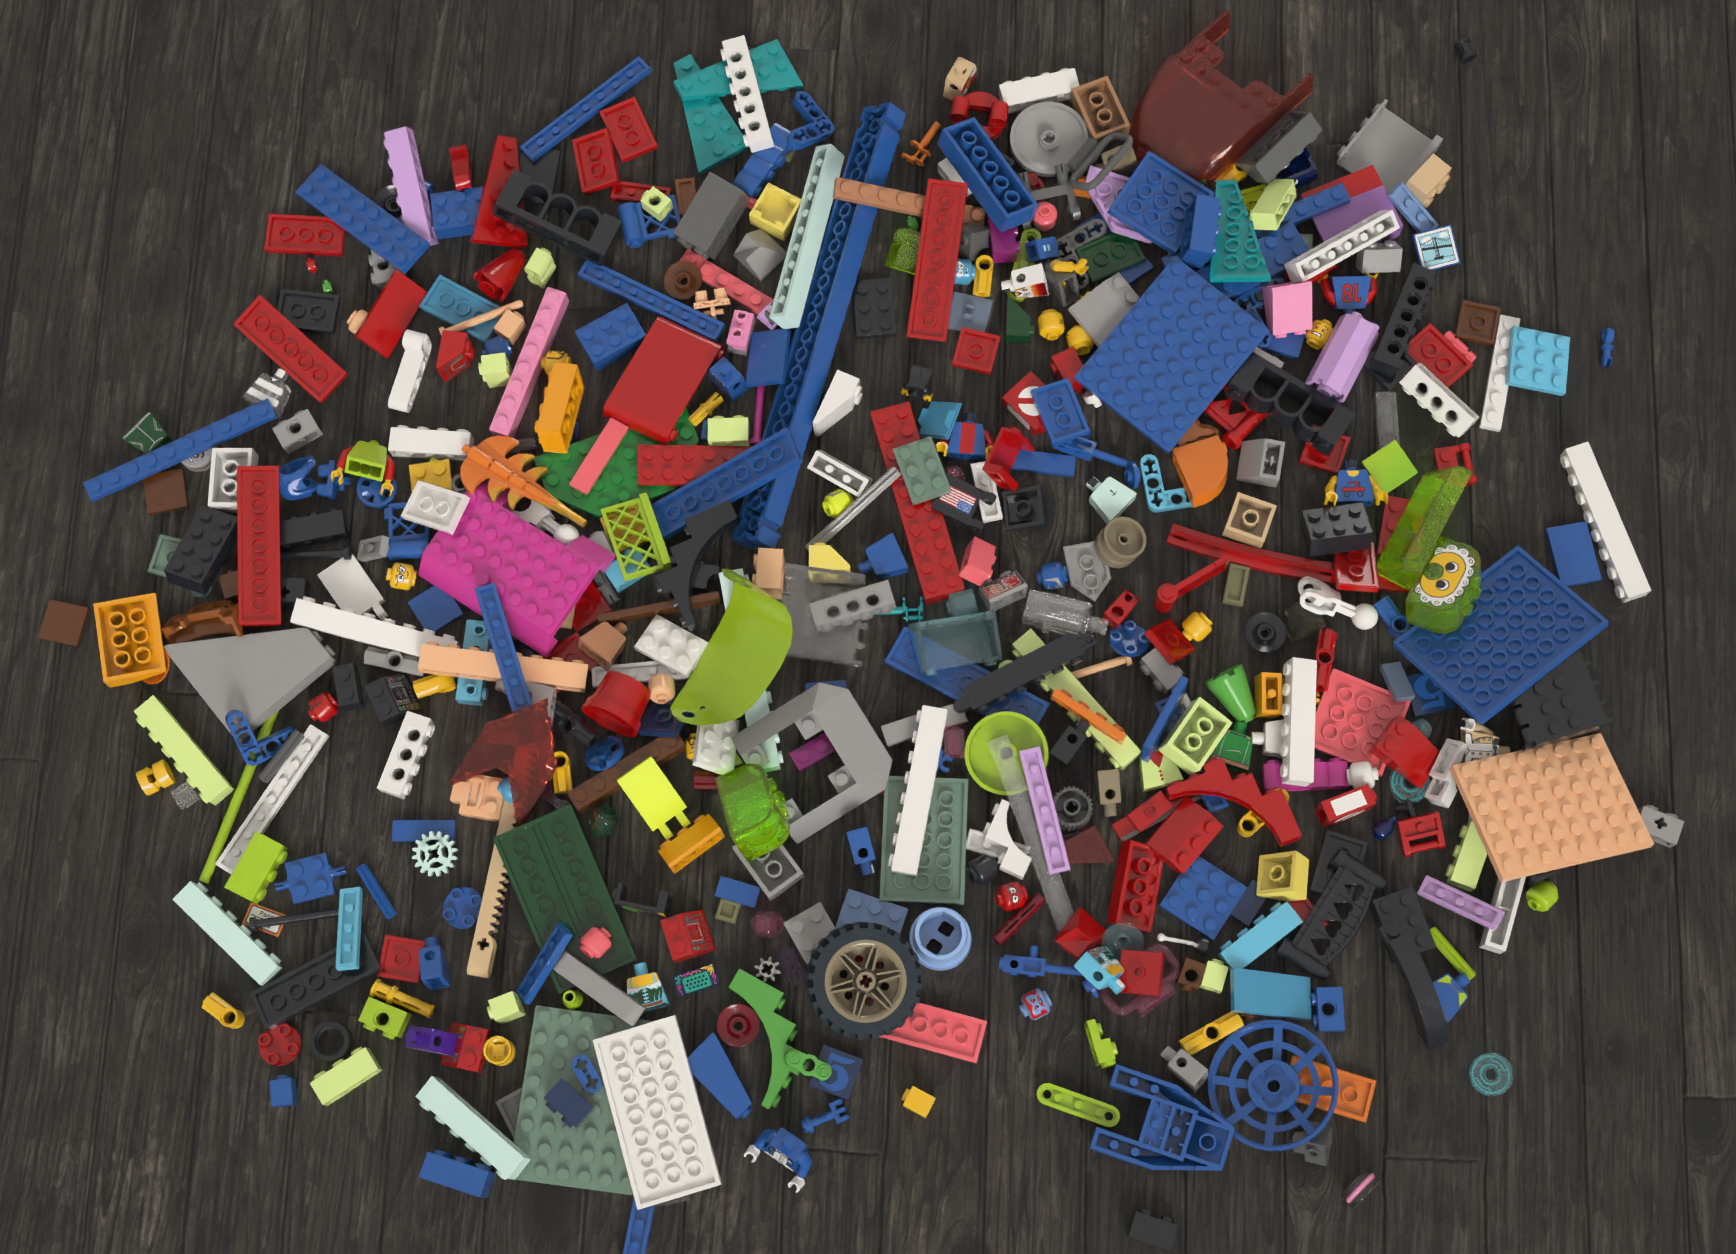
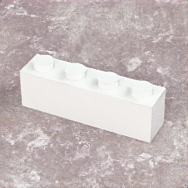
M1064 68L1058 72H1046L1040 76L1024 77L1014 82L1006 81L999 85L998 94L1000 101L1008 103V113L1025 110L1029 106L1040 102L1070 100L1071 89L1080 85L1075 68Z
M398 425L397 427H391L388 451L392 456L426 459L434 457L441 460L464 461L467 458V454L461 451L465 444L472 448L474 438L471 432L464 429H458L457 431H449L446 428L429 430V428L421 426L413 429L408 426Z

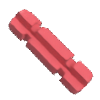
M1451 331L1443 335L1471 363L1476 359V355L1472 351L1469 352V348L1459 338H1455Z

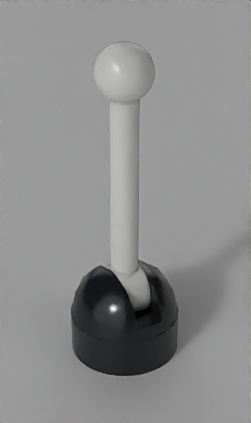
M1163 933L1157 936L1160 942L1166 940L1191 945L1197 953L1204 955L1207 953L1209 938L1199 937L1194 941L1167 937Z

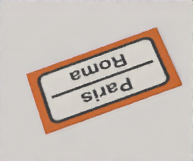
M251 902L242 924L249 926L250 917H256L258 920L286 915ZM283 925L258 928V930L279 937Z

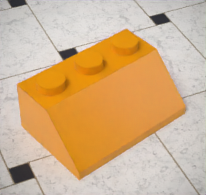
M710 814L699 816L694 820L695 824L693 826L681 829L677 833L678 837L672 841L669 839L660 845L661 849L658 852L674 874L725 837L722 829Z

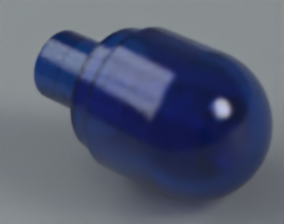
M1392 815L1388 820L1385 818L1380 820L1372 829L1373 836L1378 840L1386 839L1393 833V826L1399 819Z

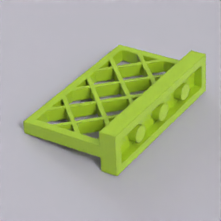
M647 492L639 494V498L600 509L624 582L663 570L665 572L672 569L671 560ZM637 505L639 511L636 516L626 513L629 507ZM616 512L620 515L617 521L614 522L608 519L606 514ZM623 516L633 520L629 528L619 524ZM636 522L645 527L641 534L632 530ZM616 528L626 531L622 540L613 535ZM629 533L639 537L635 545L625 541ZM642 539L650 542L651 545L648 551L638 547ZM622 545L632 549L628 557L619 553ZM635 551L645 555L641 563L631 559ZM650 557L655 559L658 565L648 567L644 563ZM628 563L638 566L637 570L630 574L626 573L625 568Z

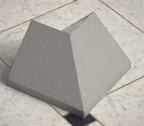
M763 229L746 233L733 255L761 282L785 260L787 252Z

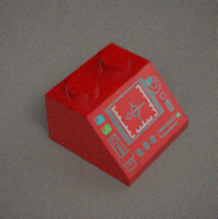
M443 330L436 369L443 381L448 382L470 366L471 359L475 358L476 349L472 345V340L469 339L465 332Z
M703 910L681 913L660 920L674 963L715 950Z
M451 1022L448 1032L458 1034L454 1056L443 1054L440 1065L482 1074L486 1060L483 1049L487 1040L491 1038L492 1031Z

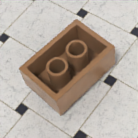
M1108 76L1071 89L1070 101L1074 110L1085 122L1088 138H1095L1097 143H1099L1110 133L1121 132L1129 134L1130 123Z

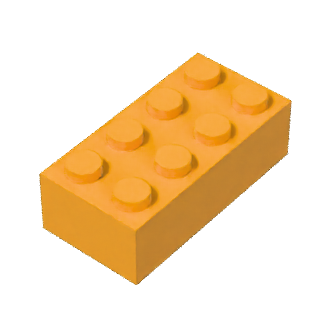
M554 362L552 370L548 373L549 383L548 387L544 388V402L539 407L540 416L539 420L535 422V432L539 436V443L542 445L544 452L567 454L585 387L577 364Z

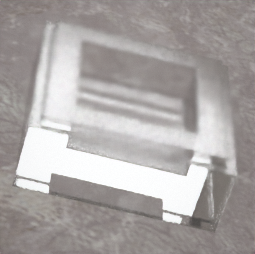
M187 781L170 792L181 810H184L200 799L194 788Z

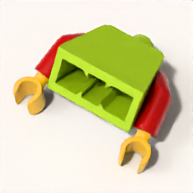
M375 440L370 442L358 441L355 446L342 451L336 465L337 470L331 473L332 482L335 477H340L339 485H341L344 481L342 472L345 470V473L381 482L385 480V483L381 486L380 494H383L384 489H388L390 491L389 497L392 495L393 485L391 481L394 478L395 463L390 455H387L386 447L381 446Z

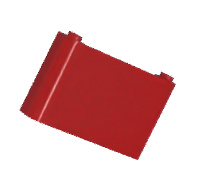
M658 316L608 397L603 408V416L608 419L613 418L628 426L629 429L660 444L669 445L678 435L676 423L711 364H716L724 357V346Z

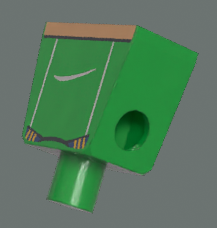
M1235 721L1233 730L1228 729L1209 759L1214 757L1216 759L1223 758L1228 769L1247 773L1250 766L1253 742L1252 737L1244 735L1247 724Z

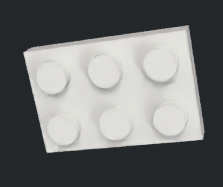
M418 480L401 517L405 520L453 535L470 498L467 495Z
M656 614L634 648L638 652L687 678L701 658L708 642Z
M735 719L722 724L697 725L692 765L730 778L734 773L736 746L731 737L738 733L739 720Z

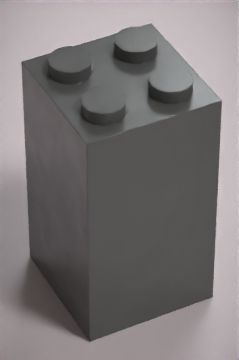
M709 172L673 232L678 237L677 241L689 250L694 248L693 251L702 258L715 260L750 202V198L743 190Z

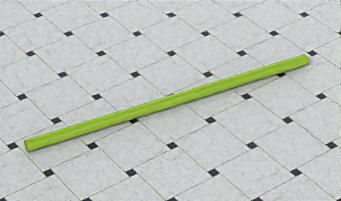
M279 711L262 724L256 741L270 735ZM251 751L249 757L253 760L257 753ZM246 763L199 878L201 882L207 884L210 882L216 867L215 863L221 855L257 765L251 766Z

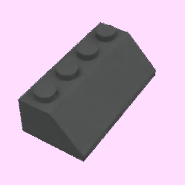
M1289 110L1235 164L1256 182L1268 184L1275 180L1276 175L1281 170L1287 168L1290 165V161L1295 156L1300 155L1309 143L1317 139L1322 128L1311 112Z

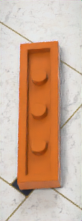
M1055 689L1051 695L1053 701L1083 719L1121 745L1126 734L1122 727L1117 724L1111 725L1106 721L1107 718L1099 712L1094 714L1088 710L1090 707L1082 701L1076 702L1071 698L1072 695L1064 689L1061 691Z

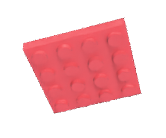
M1333 668L1330 674L1328 691L1323 692L1315 712L1314 749L1334 758H1341L1342 761H1347L1348 764L1370 761L1373 768L1377 767L1378 774L1381 777L1386 764L1370 753L1369 750L1392 718L1397 715L1405 718L1411 700L1394 702L1388 690Z

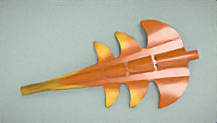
M493 436L483 440L478 446L471 448L465 444L462 447L461 451L467 454V458L461 465L460 477L463 486L471 494L475 493L477 486L482 481L490 479L488 482V493L493 503L496 502L502 491L510 489L508 504L511 510H514L518 501L525 496L566 516L582 527L586 526V519L570 510L536 483L541 476L548 472L547 467H535L525 473L522 472L523 468L535 459L534 455L517 454L509 459L505 458L511 449L519 445L518 440L508 436Z

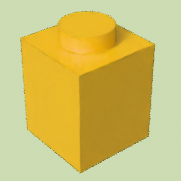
M912 1086L911 1090L906 1089L901 1100L904 1101L903 1107L926 1119L936 1098Z

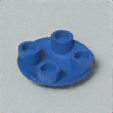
M1131 620L1125 621L1117 629L1113 628L1109 635L1111 647L1117 653L1126 657H1138L1144 654L1150 645V640L1144 634L1146 631Z
M470 887L454 888L444 901L443 917L455 928L468 929L475 926L478 921L482 896Z

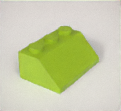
M256 831L224 888L258 904L259 901L264 899L268 884L276 878V870L280 863L282 864L286 860L288 848Z

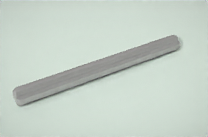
M894 466L891 467L805 545L808 552L809 545H814V543L818 542L826 543L901 475L899 470Z

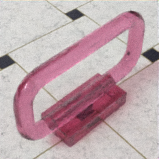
M1154 944L1144 950L1146 952L1164 953V957L1172 966L1171 973L1162 979L1160 997L1140 995L1125 1007H1119L1109 996L1108 987L1099 990V995L1110 1011L1116 1015L1124 1016L1136 1009V1012L1142 1018L1175 994V987L1171 983L1177 979L1181 968L1177 958L1166 946Z

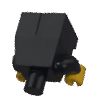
M913 365L909 381L903 383L901 394L904 395L905 393L906 396L911 394L910 399L917 400L919 396L923 397L925 401L926 399L931 401L933 394L929 386L932 378V369Z

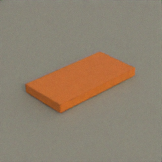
M1292 1055L1290 1066L1292 1067L1301 1058ZM1312 1061L1319 1076L1320 1086L1333 1087L1329 1066ZM1306 1066L1297 1074L1300 1084L1313 1086L1312 1075ZM1337 1069L1339 1095L1334 1114L1366 1123L1377 1080ZM1300 1094L1297 1102L1309 1106L1312 1095ZM1319 1095L1315 1108L1328 1111L1332 1096Z

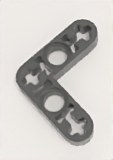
M1094 219L1057 239L1056 243L1059 252L1057 258H1064L1066 262L1075 260L1078 263L1079 258L1075 253V249L1105 236L1107 232L1105 222L1101 219ZM1094 226H1102L1100 228L1101 232L1093 231L1095 229ZM1086 229H1088L1089 232H1091V238H1089ZM1079 233L1085 235V240L1082 243H1077L1074 240L1075 236ZM1060 244L1066 246L1065 249L1068 253L1066 257L1064 256L1062 250H1059ZM1086 272L1080 275L1081 279L1085 278L1083 285L1078 283L1079 291L1086 290L1090 285Z

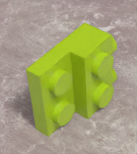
M1095 1019L1086 1021L1084 1027L1095 1065H1101L1102 1069L1114 1066L1116 1064L1115 1056L1118 1054L1115 1042H1111L1110 1038L1101 1040L1100 1037L1103 1036L1100 1023L1096 1024Z

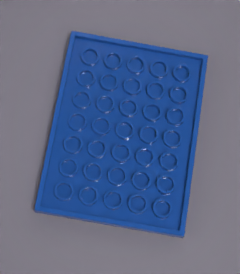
M1175 256L1074 376V380L1169 454L1270 330Z
M1516 546L1472 580L1467 587H1463L1465 590L1464 594L1456 597V601L1453 604L1443 603L1442 606L1437 607L1393 641V646L1475 721L1483 725L1605 629L1609 621L1520 546Z

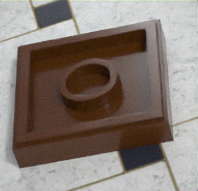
M1461 300L1455 338L1494 347L1501 308Z
M182 468L156 473L143 479L147 514L149 516L189 508L185 473Z
M49 599L38 639L79 648L90 608Z

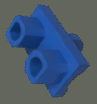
M329 460V464L319 465L318 469L319 477L328 478L327 483H318L316 492L319 496L328 497L331 501H337L338 491H344L345 485L351 484V479L346 477L344 471L342 472L344 481L341 485H339L340 477H335L334 481H331L332 471L337 470L335 460Z

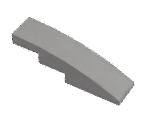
M953 704L940 707L948 710L945 730L968 722L966 713L958 714L954 711ZM917 714L881 726L888 747L912 740L914 730L918 731L919 723L916 722Z

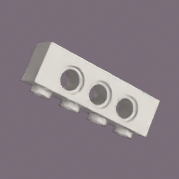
M1422 363L1416 364L1399 382L1403 386L1402 389L1408 395H1413L1417 399V403L1422 408H1427L1432 413L1431 416L1437 422H1442L1447 427L1446 430L1453 436L1459 438L1464 435L1480 418ZM1420 383H1424L1427 386L1426 393L1420 390ZM1435 396L1441 398V406L1435 404ZM1450 410L1456 412V420H1453L1449 417Z
M407 711L378 783V790L401 799H405V796L410 794L412 778L419 771L420 764L418 763L421 756L425 755L427 740L429 737H432L435 730L434 722L430 718ZM419 732V738L416 741H411L412 734ZM411 751L412 757L409 760H403L404 754ZM404 771V777L396 780L397 772Z

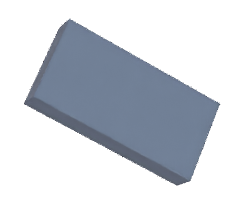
M1401 663L1381 664L1379 669L1393 701L1413 700L1415 694Z

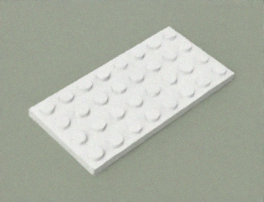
M676 1015L593 1040L637 1210L722 1185Z

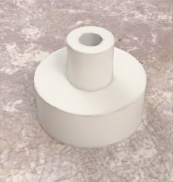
M1088 390L1083 394L1086 404H1093L1095 408L1102 405L1101 401Z

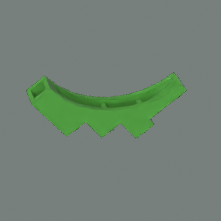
M739 969L729 988L744 998L756 1011L764 1024L770 1041L772 1074L762 1106L771 1110L772 1107L776 1108L780 1102L781 1096H779L782 1088L786 1089L792 1079L789 1076L790 1073L797 1076L801 1073L793 1067H787L783 1061L784 1053L787 1050L794 1049L787 1045L788 1041L793 1042L798 1033L795 1030L797 1026L775 1013L776 1010L781 1011L786 1002L783 999L785 996L783 992ZM808 1059L803 1062L804 1070H807L810 1064L807 1061Z

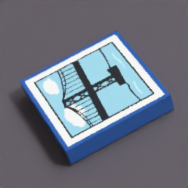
M1451 225L1411 235L1419 265L1431 270H1437L1461 263Z

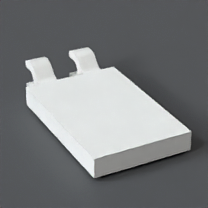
M353 554L351 560L341 558L317 574L341 610L344 607L356 610L355 614L362 616L364 612L369 613L374 610L381 620L388 616L380 605L385 602L384 598Z

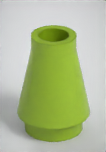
M569 989L563 994L562 1003L569 1010L578 1009L583 1003V995L577 989ZM573 994V1000L569 1001L567 999L568 996Z

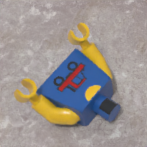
M1354 459L1344 461L1345 470H1339L1336 476L1331 477L1325 487L1324 505H1327L1329 501L1332 502V506L1363 503L1364 507H1371L1374 498L1376 499V505H1380V501H1385L1388 504V493L1381 490L1374 478L1368 475L1367 470H1357V461Z

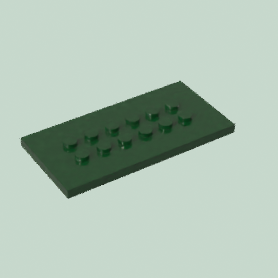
M571 804L493 837L540 951L560 922L564 923L573 935L564 950L571 953L600 975L637 960ZM597 927L601 929L603 927L611 935L609 938L611 947L600 958L593 957L590 959L580 950V939L590 928ZM551 970L550 975L558 994L576 987L555 970Z

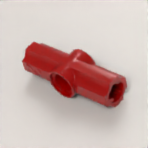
M1320 629L1318 633L1315 657L1313 659L1317 660L1316 692H1327L1337 638V633L1331 629ZM1319 658L1326 659L1327 663L1321 662Z

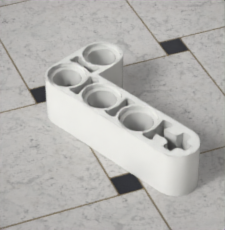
M407 329L402 340L405 352L389 396L388 408L409 413L431 352L432 343L427 334Z

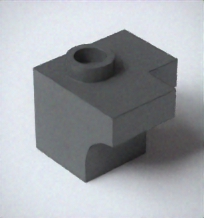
M978 222L963 224L959 256L971 261L976 260L977 254L982 249L989 248L990 229Z
M1314 1121L1310 1122L1314 1128L1320 1124ZM1326 1125L1315 1138L1304 1145L1294 1148V1152L1305 1154L1306 1162L1327 1166L1330 1147L1333 1142L1332 1126ZM1305 1130L1295 1132L1292 1138L1293 1142L1304 1138L1308 1133Z

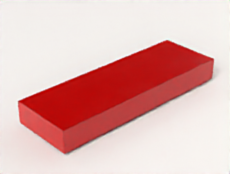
M620 181V184L612 186L610 199L626 203H639L644 192L650 190L654 185ZM654 186L664 195H671V188Z

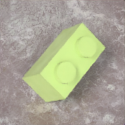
M505 352L481 355L482 363H478V367L483 381L487 382L489 388L507 386L512 374V367Z
M736 415L733 418H724L723 416L708 418V445L749 446L748 417Z
M513 991L488 1000L490 1006L487 1007L490 1018L501 1024L526 1015L520 996Z

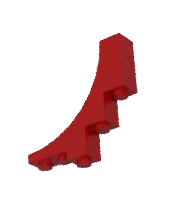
M1214 757L1206 760L1202 766L1203 774H1200V772L1194 773L1188 777V780L1182 782L1180 780L1173 781L1166 788L1169 800L1189 795H1209L1236 802L1249 809L1264 822L1273 833L1280 847L1298 841L1302 836L1282 789L1277 791L1275 788L1267 790L1262 796L1252 773L1248 775L1241 773L1232 780L1223 758L1216 759Z

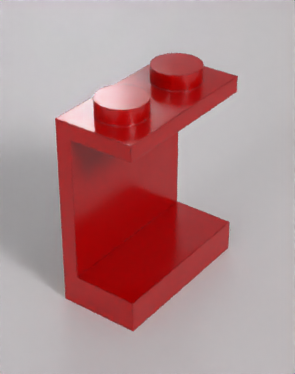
M1001 427L982 470L998 487L1016 492L1019 484L1009 474L1020 449L1034 453L1035 448L1029 443L1030 440L1021 434L1022 431L1016 427Z

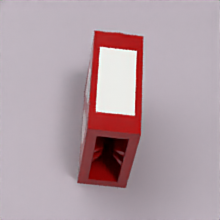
M1030 371L1002 397L1001 404L1035 437L1039 433L1043 434L1045 429L1030 391L1045 384Z
M1367 784L1322 801L1314 810L1323 829L1369 811L1376 804L1377 796L1372 788L1370 789Z

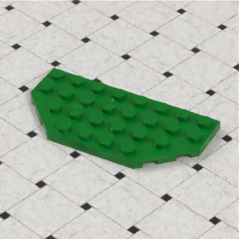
M685 408L676 423L678 435L669 445L699 444L695 428L688 420L690 416L687 408ZM631 429L628 430L588 495L572 488L569 483L600 434L570 444L567 454L547 452L536 456L534 459L537 467H547L548 472L541 476L546 491L567 505L588 512L599 519L602 517L600 510L602 508L639 498V494L647 492L649 500H653L670 494L677 488V486H638V444H663Z

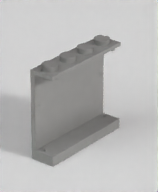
M1385 99L1381 105L1378 103L1371 112L1373 115L1370 119L1367 117L1360 125L1361 130L1358 133L1355 131L1348 140L1350 143L1347 147L1342 146L1337 153L1339 158L1336 164L1350 174L1373 165L1388 194L1399 182L1403 181L1405 185L1416 171L1438 150L1443 138L1436 135L1433 140L1429 139L1386 109L1388 100Z

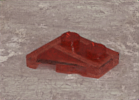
M1095 825L1064 841L1069 864L1111 863L1114 861Z

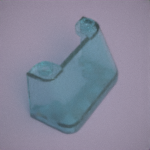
M995 610L908 624L920 672H925V676L938 674L937 670L984 662L985 666L997 665V660L1003 659Z

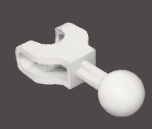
M531 500L529 508L525 511L510 510L542 532H545V530L553 534L555 540L565 546L579 537V532L574 526L570 524L559 525L554 521L556 518L551 513V509Z
M1305 576L1298 582L1300 604L1304 609L1316 614H1327L1332 617L1337 611L1351 617L1353 624L1362 630L1370 629L1377 623L1378 613L1372 605L1363 603L1354 606L1342 601L1340 592L1333 590L1326 583L1313 577ZM1305 584H1312L1314 589H1304L1303 586ZM1305 599H1309L1311 603L1306 602Z

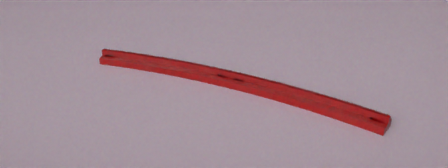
M1174 523L1166 542L1168 545L1215 560L1227 554L1230 558L1229 563L1248 566L1253 570L1300 580L1305 576H1309L1326 584L1336 585L1334 563L1268 551L1211 536ZM1173 535L1178 536V537H1181V538H1184L1185 541H1184V540H1181V539H1179V538L1173 537ZM1377 569L1378 591L1417 594L1414 588L1420 582L1423 572ZM1320 572L1329 573L1331 575L1320 574ZM1438 573L1432 577L1427 578L1437 579L1441 577L1443 573ZM1474 573L1472 577H1468L1470 579V582L1474 580L1476 577H1478L1481 573Z

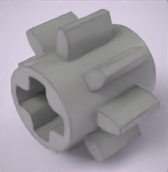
M771 956L768 958V961L760 958V966H755L760 971L756 977H764L763 982L765 983L767 979H772L775 982V974H781L779 970H776L779 962L773 964ZM765 965H767L768 967L773 966V968L771 969L772 973L770 975H768L767 973H762L765 970Z

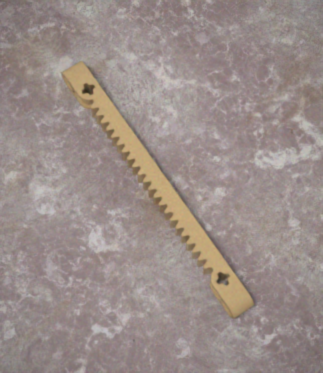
M516 746L509 777H514L520 787L524 790L523 795L529 792L525 786H530L527 778H532L529 770H534L531 762L536 761L532 753L537 752L540 747ZM523 795L519 801L514 803H507L504 799L496 836L521 826L517 819L523 818V815L519 812L525 810L521 803L527 802ZM495 844L467 966L468 975L490 978L497 950V943L492 937V933L498 932L494 925L500 924L496 917L502 915L498 909L504 906L499 900L505 899L501 892L507 891L503 884L509 883V880L505 878L508 873ZM481 943H489V947L484 949L481 947Z

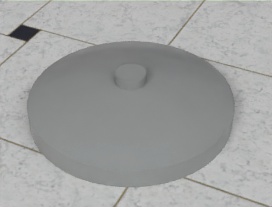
M1040 102L1023 110L1013 122L1010 132V148L1015 160L1028 172L1042 177H1056L1054 166L1067 164L1087 141L1088 130L1081 116L1072 108L1057 102Z

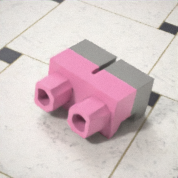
M734 310L726 342L729 353L748 355L751 336L756 323L753 313Z

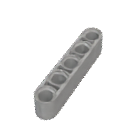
M566 950L562 952L552 968L631 1026L635 1025L646 1009Z

